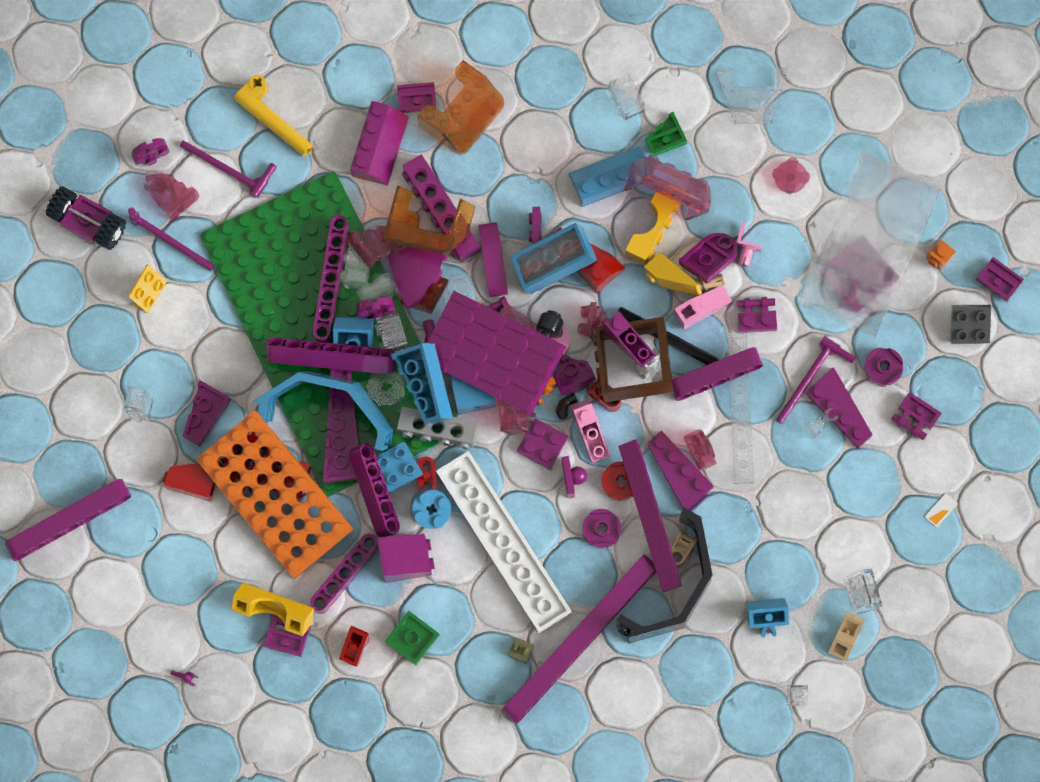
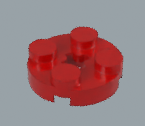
M623 461L612 463L602 475V487L606 495L618 501H625L633 497ZM620 476L627 480V483H624L623 486H619V483H616Z

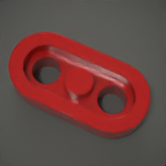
M427 456L421 457L417 461L423 473L422 476L417 478L418 490H422L427 483L431 484V487L437 488L434 460ZM424 465L430 466L428 470H423Z

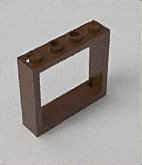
M664 317L629 322L639 335L658 333L663 381L609 389L605 341L611 339L601 326L595 327L596 335L593 336L594 346H597L598 351H595L594 354L596 363L599 362L596 374L597 378L601 380V384H598L599 396H603L605 403L673 392Z

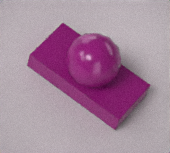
M564 456L561 458L567 497L574 498V484H583L587 479V472L580 466L571 469L569 456Z

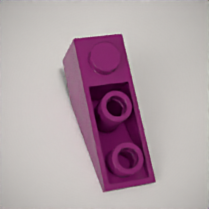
M619 311L601 326L609 338L641 368L656 356Z

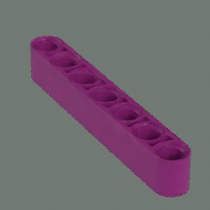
M335 215L330 222L313 334L317 342L329 343L332 339L349 233V225L346 217L343 215ZM337 223H344L343 228L338 229L335 226ZM337 240L342 242L341 245L337 247L332 245L333 242ZM333 258L339 260L335 265L329 263ZM330 276L336 278L332 283L326 281ZM326 295H333V298L331 300H324V297ZM323 313H330L329 318H321ZM320 331H327L325 337H319L318 333Z
M270 338L266 341L267 360L272 363L380 374L396 372V360H393L391 356L396 351L392 349L284 338Z
M123 479L115 480L10 538L4 545L12 560L18 561L131 498V494Z

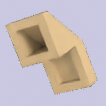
M846 612L828 653L846 661L865 619Z

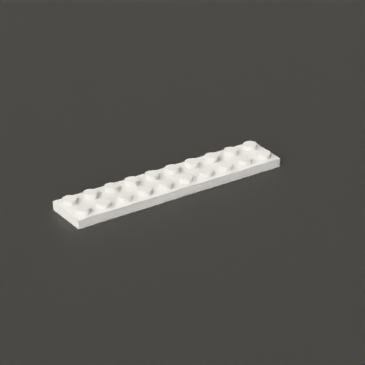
M465 452L436 470L437 475L537 632H543L572 613L571 609L470 452Z

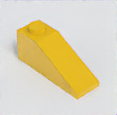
M661 252L644 266L645 276L652 284L655 282L660 287L696 296L702 294L699 284Z

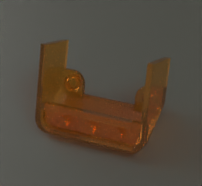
M397 185L384 232L387 241L447 255L468 236L475 205L462 199L459 200L449 235L418 228L419 215L409 210L414 192Z

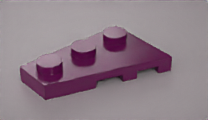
M199 380L198 391L193 399L194 404L191 414L188 416L183 437L200 447L232 399Z

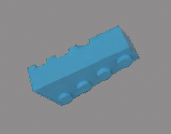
M421 343L391 354L393 360H396L399 366L400 374L404 376L408 384L406 387L412 393L415 399L414 403L424 423H439L453 418L435 344Z

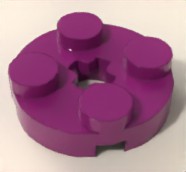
M156 138L152 139L153 143L147 145L144 142L135 147L131 152L135 165L146 163L147 166H151L157 163L158 158L167 155L170 151L165 140Z
M379 297L377 301L373 302L370 299H366L356 305L358 318L372 317L374 320H380L383 318V315L395 313V305L391 298Z
M877 348L867 356L864 370L871 382L880 387H886L894 384L901 377L903 360L900 354L891 348ZM880 363H882V364L887 363V364H888V367H887L888 370H887V371H885V370H880V367H881V366H880L879 364H880Z
M594 510L583 522V536L587 543L595 548L611 547L617 543L621 535L620 520L609 510ZM600 524H603L604 527H607V530L604 531L603 534H600V531L596 530V528H599Z

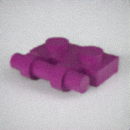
M761 297V299L750 300V298L737 300V308L745 309V313L737 314L739 333L777 331L776 311H768V306H775V298L767 299V297ZM751 307H762V311L751 312Z
M909 392L898 408L904 414L900 417L895 413L891 420L896 422L898 427H903L911 432L913 437L924 440L927 434L921 429L925 426L931 430L942 413ZM911 417L919 423L917 426H914L907 419Z

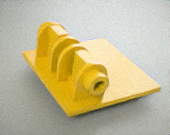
M147 264L128 297L134 301L133 305L135 307H141L148 313L167 281Z

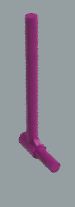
M183 140L180 144L181 148L248 185L249 193L255 198H259L268 184L267 181L277 168L275 164L270 163L262 177L252 180Z
M133 207L128 209L129 218L133 225H140L209 271L212 270L214 264L141 218Z
M824 336L819 344L822 350L776 421L783 424L828 355L837 354L852 364L856 357L842 349L839 344Z

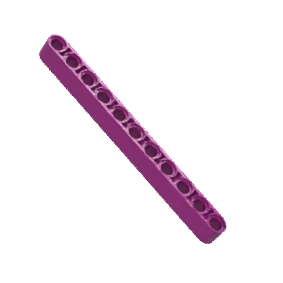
M647 555L641 556L505 705L502 712L515 724H518L656 573L654 563Z

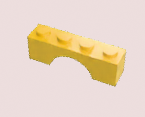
M661 186L658 187L650 204V208L656 214L657 223L647 233L633 234L625 250V256L643 265H646L648 260L651 261L656 252L654 251L656 244L660 245L664 237L662 234L664 229H668L672 222V218H670L672 213H676L681 203L679 202L678 194Z
M244 582L233 595L231 609L248 617L257 613L274 614L284 622L286 631L303 636L312 624L314 608Z

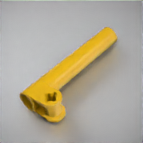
M252 76L235 94L234 100L303 157L307 156L313 149V145L260 100L267 93L268 84L263 76Z

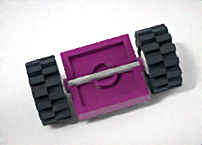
M60 186L55 191V194L53 193L52 198L49 200L50 203L47 204L46 215L59 222L62 228L90 243H93L95 240L97 244L108 250H112L118 244V240L124 234L123 230L126 229V220L81 194L77 198L75 192L63 186Z

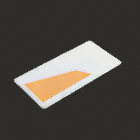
M945 493L925 515V518L935 527H938L958 503Z

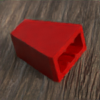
M199 463L172 466L168 472H165L163 477L166 489L211 502L216 484Z

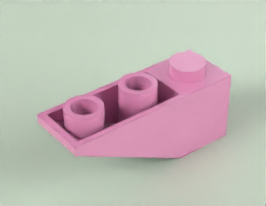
M720 286L674 309V316L682 329L686 330L732 303V300L723 286Z
M585 399L570 405L592 463L609 457L610 454L592 403Z

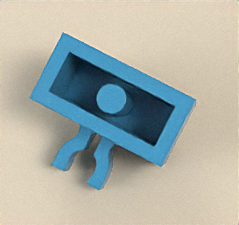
M785 598L746 602V619L750 629L761 628L760 635L765 637V631L769 627L772 636H776L774 626L789 625L788 605Z

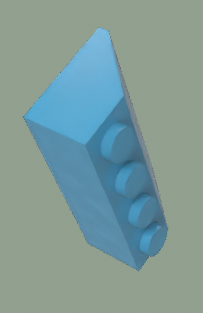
M635 147L570 172L569 176L582 207L650 182L652 181L653 173L646 156L639 147Z

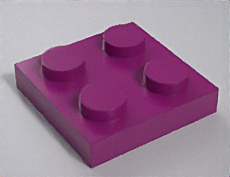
M535 418L516 452L551 470L569 436Z

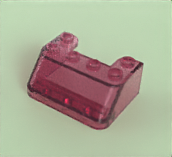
M652 155L632 163L623 190L628 191L643 185L689 207L685 217L686 220H691L709 212L711 207V191L707 181L696 179L689 172L679 171L672 164L662 163L657 157Z

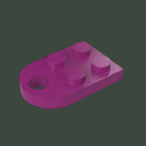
M710 234L679 259V265L708 284L736 259L737 243L727 234ZM726 242L729 245L721 246L720 244Z

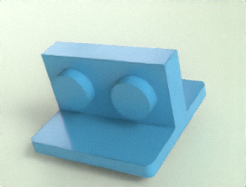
M405 442L376 456L389 493L423 474Z

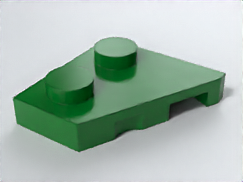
M671 112L668 115L669 117L645 138L652 157L687 144V139L674 112Z

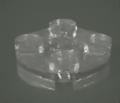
M396 371L392 374L372 373L367 383V392L378 406H393L405 396L406 385L404 378L399 372ZM384 383H387V385H392V387L389 388L390 391L386 392L385 390H381V388H383Z

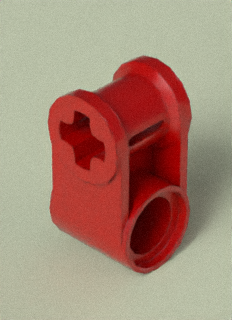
M597 378L594 385L586 389L587 394L608 411H618L621 407V400L613 405L608 402L605 403L603 396H599L598 384H601V380Z

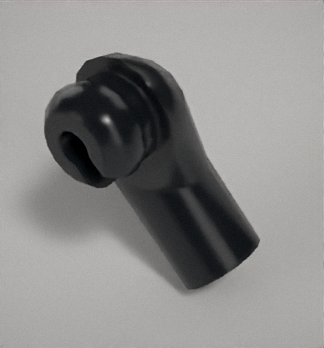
M574 393L558 402L555 412L559 419H566L568 417V406L578 402Z

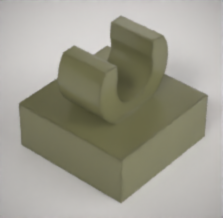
M515 638L508 657L527 664L534 644Z

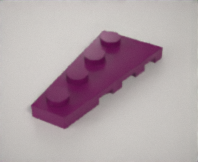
M834 367L805 392L809 399L858 449L872 437V432Z
M662 430L647 443L666 480L673 489L676 498L679 500L682 509L685 507L689 510L714 488L709 480Z

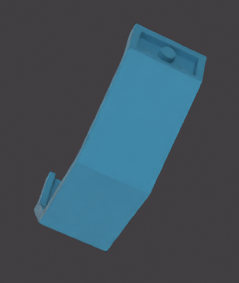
M303 371L298 372L252 401L259 403L255 410L268 423L269 421L273 422L278 397L303 381L344 390L350 394L376 428L377 439L375 449L382 451L389 449L391 446L393 427L362 385L356 381Z

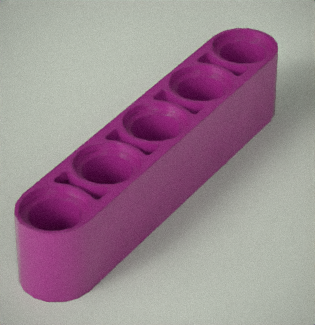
M756 347L748 348L672 379V393L676 401H681L756 371L763 366Z
M368 443L356 446L350 450L349 457L375 533L379 537L396 534L400 529L399 521L375 451Z
M364 535L312 596L310 605L314 608L315 613H326L376 554L379 547L375 535ZM368 540L375 542L372 548L365 547V543ZM355 555L363 557L360 563L352 561ZM349 570L350 575L347 578H341V571ZM330 585L337 586V590L334 593L327 592V589ZM317 600L325 601L322 608L315 607Z

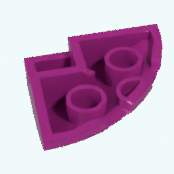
M445 239L415 244L388 256L393 278L407 309L420 302L427 295L425 291L431 284H436L442 274L440 269L442 261L447 259L448 246Z

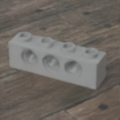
M402 407L397 430L405 438L415 436L420 437V440L425 442L435 440L439 441L438 443L441 445L449 446L450 444H455L458 448L469 449V447L474 448L478 421L453 417L439 423H424L417 409ZM416 422H422L424 424V426L421 429H415L413 427ZM439 425L443 429L441 432L435 433L432 431L433 427ZM459 429L462 433L460 436L454 437L451 435V432Z

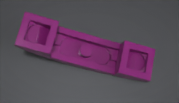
M495 222L479 225L489 297L508 295L498 224Z

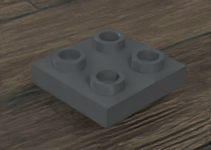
M952 305L951 344L990 343L991 305Z

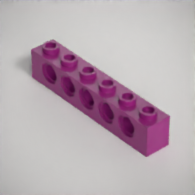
M422 154L403 164V178L407 183L410 181L412 184L411 190L415 197L421 198V206L426 213L429 212L432 218L430 219L434 227L440 228L442 232L440 236L452 247L450 252L455 259L459 258L460 262H463L480 252V245ZM418 176L425 177L421 182L416 181ZM428 191L435 193L432 197L425 195ZM438 206L445 208L442 212L435 211ZM451 221L454 225L446 227L445 223ZM456 237L464 238L461 243L454 241Z

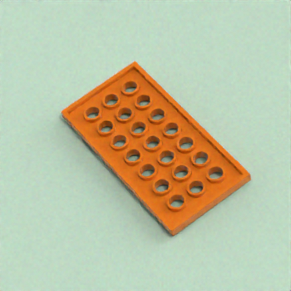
M253 410L196 459L293 579H296L354 530L257 410ZM251 431L255 432L258 436L257 441L254 443L248 440V434ZM236 444H240L243 447V452L240 455H236L233 452V447ZM264 446L270 450V454L266 458L260 454V449ZM222 456L228 459L226 467L219 465L218 461ZM248 459H252L255 462V467L252 470L247 469L245 466ZM276 461L282 464V470L279 473L272 469V465ZM234 471L239 472L241 476L238 482L231 480V474ZM260 474L267 476L268 480L265 485H261L258 482ZM291 476L295 481L291 488L285 485V478ZM246 486L251 487L253 490L251 497H246L243 494V489ZM272 489H277L280 492V497L277 500H273L270 497ZM300 491L305 492L307 495L305 502H299L297 499V494ZM258 501H262L265 504L263 512H258L255 508ZM284 504L291 505V514L286 515L283 513L282 507ZM312 506L319 509L317 517H312L309 514ZM270 516H274L277 519L275 527L268 525L267 521ZM296 519L304 521L305 525L302 530H298L295 527ZM324 521H328L331 524L330 532L322 530L321 526ZM282 531L289 533V541H281L280 533ZM309 534H314L317 537V542L314 545L307 542ZM299 546L302 549L300 557H295L292 554L293 547Z

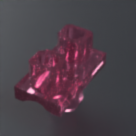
M591 302L590 305L581 307V316L588 318V321L578 325V333L588 336L593 340V336L596 335L595 327L602 326L609 320L605 318L606 312H602V307L598 306L597 302Z

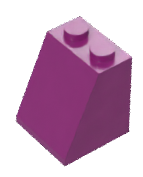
M425 534L377 538L382 571L386 583L432 575L431 570L435 569L434 560L429 558L428 553L432 548L430 539H426Z

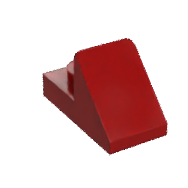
M351 625L339 660L357 667L364 648L370 641L369 633Z

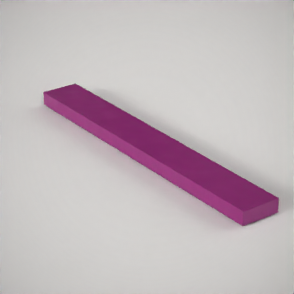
M635 439L618 447L662 592H668L681 587L682 583L638 440Z

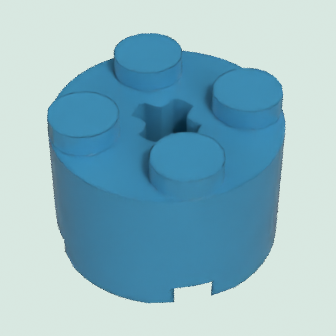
M426 487L414 494L410 502V510L413 518L419 525L424 528L435 529L442 527L448 521L451 514V504L442 491L437 488ZM433 504L435 509L429 512L427 506L430 507Z

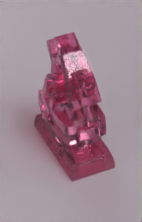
M159 173L147 175L145 178L146 181H152L151 185L144 184L145 190L150 191L153 200L156 201L159 208L166 211L171 222L200 198L195 188L190 187L187 189L183 182L175 179L174 175Z
M377 226L376 230L367 229L362 234L357 230L350 232L347 243L366 268L370 270L375 262L386 259L396 248L403 247L404 241H398L397 239L403 240L404 233L391 227Z
M701 429L683 437L699 471L717 464L713 447Z

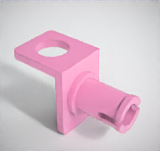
M743 222L737 240V245L742 247L737 264L743 265L746 258L744 266L749 267L753 251L761 252L762 247L741 241L746 225Z

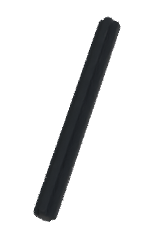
M623 307L618 309L628 322L645 320ZM667 331L669 345L706 365L719 361V358ZM652 333V334H650V335H652V336L658 338V333Z

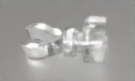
M834 408L827 409L824 416L818 417L815 423L811 420L806 424V427L815 439L821 435L819 430L821 427L824 428L828 422H834L838 419L839 415H836L834 418H829L828 416L829 412Z

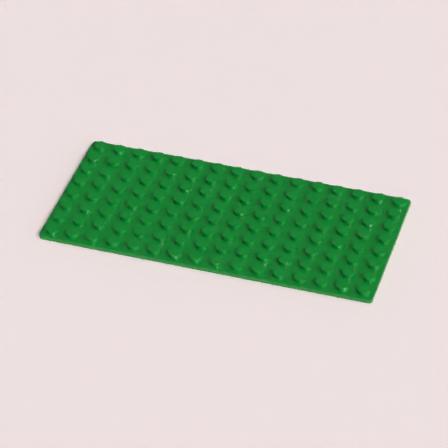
M334 171L200 234L202 242L273 388L298 372L311 371L331 376L330 368L269 362L267 360L266 341L270 338H284L317 342L313 334L330 222L335 215L346 217L349 225L335 318H358L357 303L366 299H370L371 302L377 301L379 297L391 298L395 305V313L383 315L382 319L374 320L373 347L392 349L399 352L421 344ZM337 223L335 227L338 229L343 228L344 223ZM337 240L334 241L332 245L337 247L340 246L342 242ZM333 258L329 263L335 265L339 260ZM330 276L326 281L332 283L336 278ZM326 295L324 297V300H331L333 298V295ZM323 313L321 318H329L330 313ZM320 331L318 333L319 337L327 335V331ZM397 362L396 372L392 374L351 371L352 381L359 382L394 429L389 449L405 442L411 454L415 456L439 444V441L431 440V442H425L420 440V437L415 436L405 438L398 433L397 427L402 407L417 409L412 393L406 387L408 384L404 376L398 370ZM303 381L280 395L278 400L322 491L329 497L357 484L358 481L324 483L330 387ZM354 401L359 445L370 444L376 456L389 450L381 451L375 449L377 430ZM449 401L450 408H451V412H452V416H453V417H457V415H456V413H455V411H454V409H453V407H452V405H451V403H450V401ZM416 422L413 427L415 429H421L424 426V424L422 422ZM437 425L433 427L432 431L439 433L443 428ZM455 429L451 432V435L455 437L462 432L459 429Z

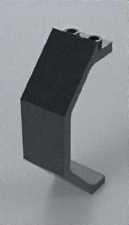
M685 507L680 513L679 522L691 528L698 539L697 547L702 578L681 614L675 618L648 626H640L620 614L616 620V627L620 634L626 637L630 635L629 644L684 629L711 583L713 574L702 518Z

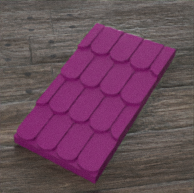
M456 291L452 292L441 317L432 331L433 333L427 343L435 344L442 371L529 415L532 414L566 348L565 345Z

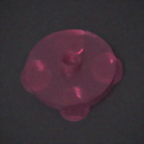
M791 157L786 162L781 163L772 172V177L777 187L787 194H793L802 190L810 180V174L802 164L798 163L795 157Z

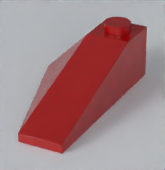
M560 227L554 233L562 230V228ZM591 244L597 261L576 272L596 293H599L625 270V267L612 254Z

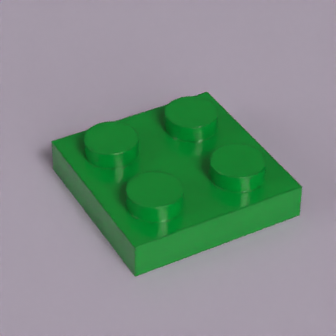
M408 611L385 640V643L416 666L440 634L412 612Z

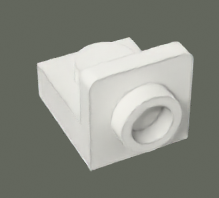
M656 347L651 349L656 354L653 359L642 368L637 363L635 365L640 376L643 375L645 379L649 377V371L646 366H653L660 357Z

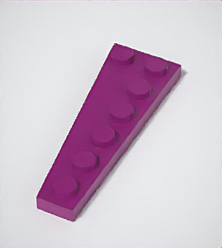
M331 369V376L352 380L350 370ZM330 387L323 481L324 483L357 480L349 457L350 450L359 446L355 403L347 391Z

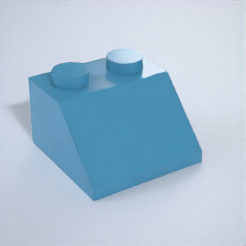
M336 317L333 327V343L373 347L374 319Z

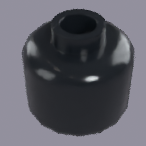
M547 310V312L541 313L536 330L549 338H556L560 334L564 321L559 313Z

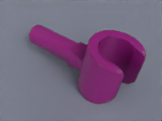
M172 670L170 673L183 679L190 686H195L191 682L193 678L198 679V676L192 672L184 674Z

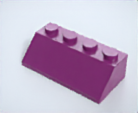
M371 101L350 168L353 177L388 186L409 116L390 105Z

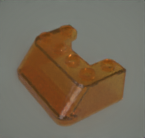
M464 60L456 67L455 76L465 86L446 110L441 112L434 106H426L417 115L418 126L459 155L466 154L504 107L503 96L489 79Z

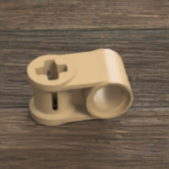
M682 530L679 531L671 548L673 556L678 555L682 559L678 563L675 562L677 569L682 568L698 540L683 534Z

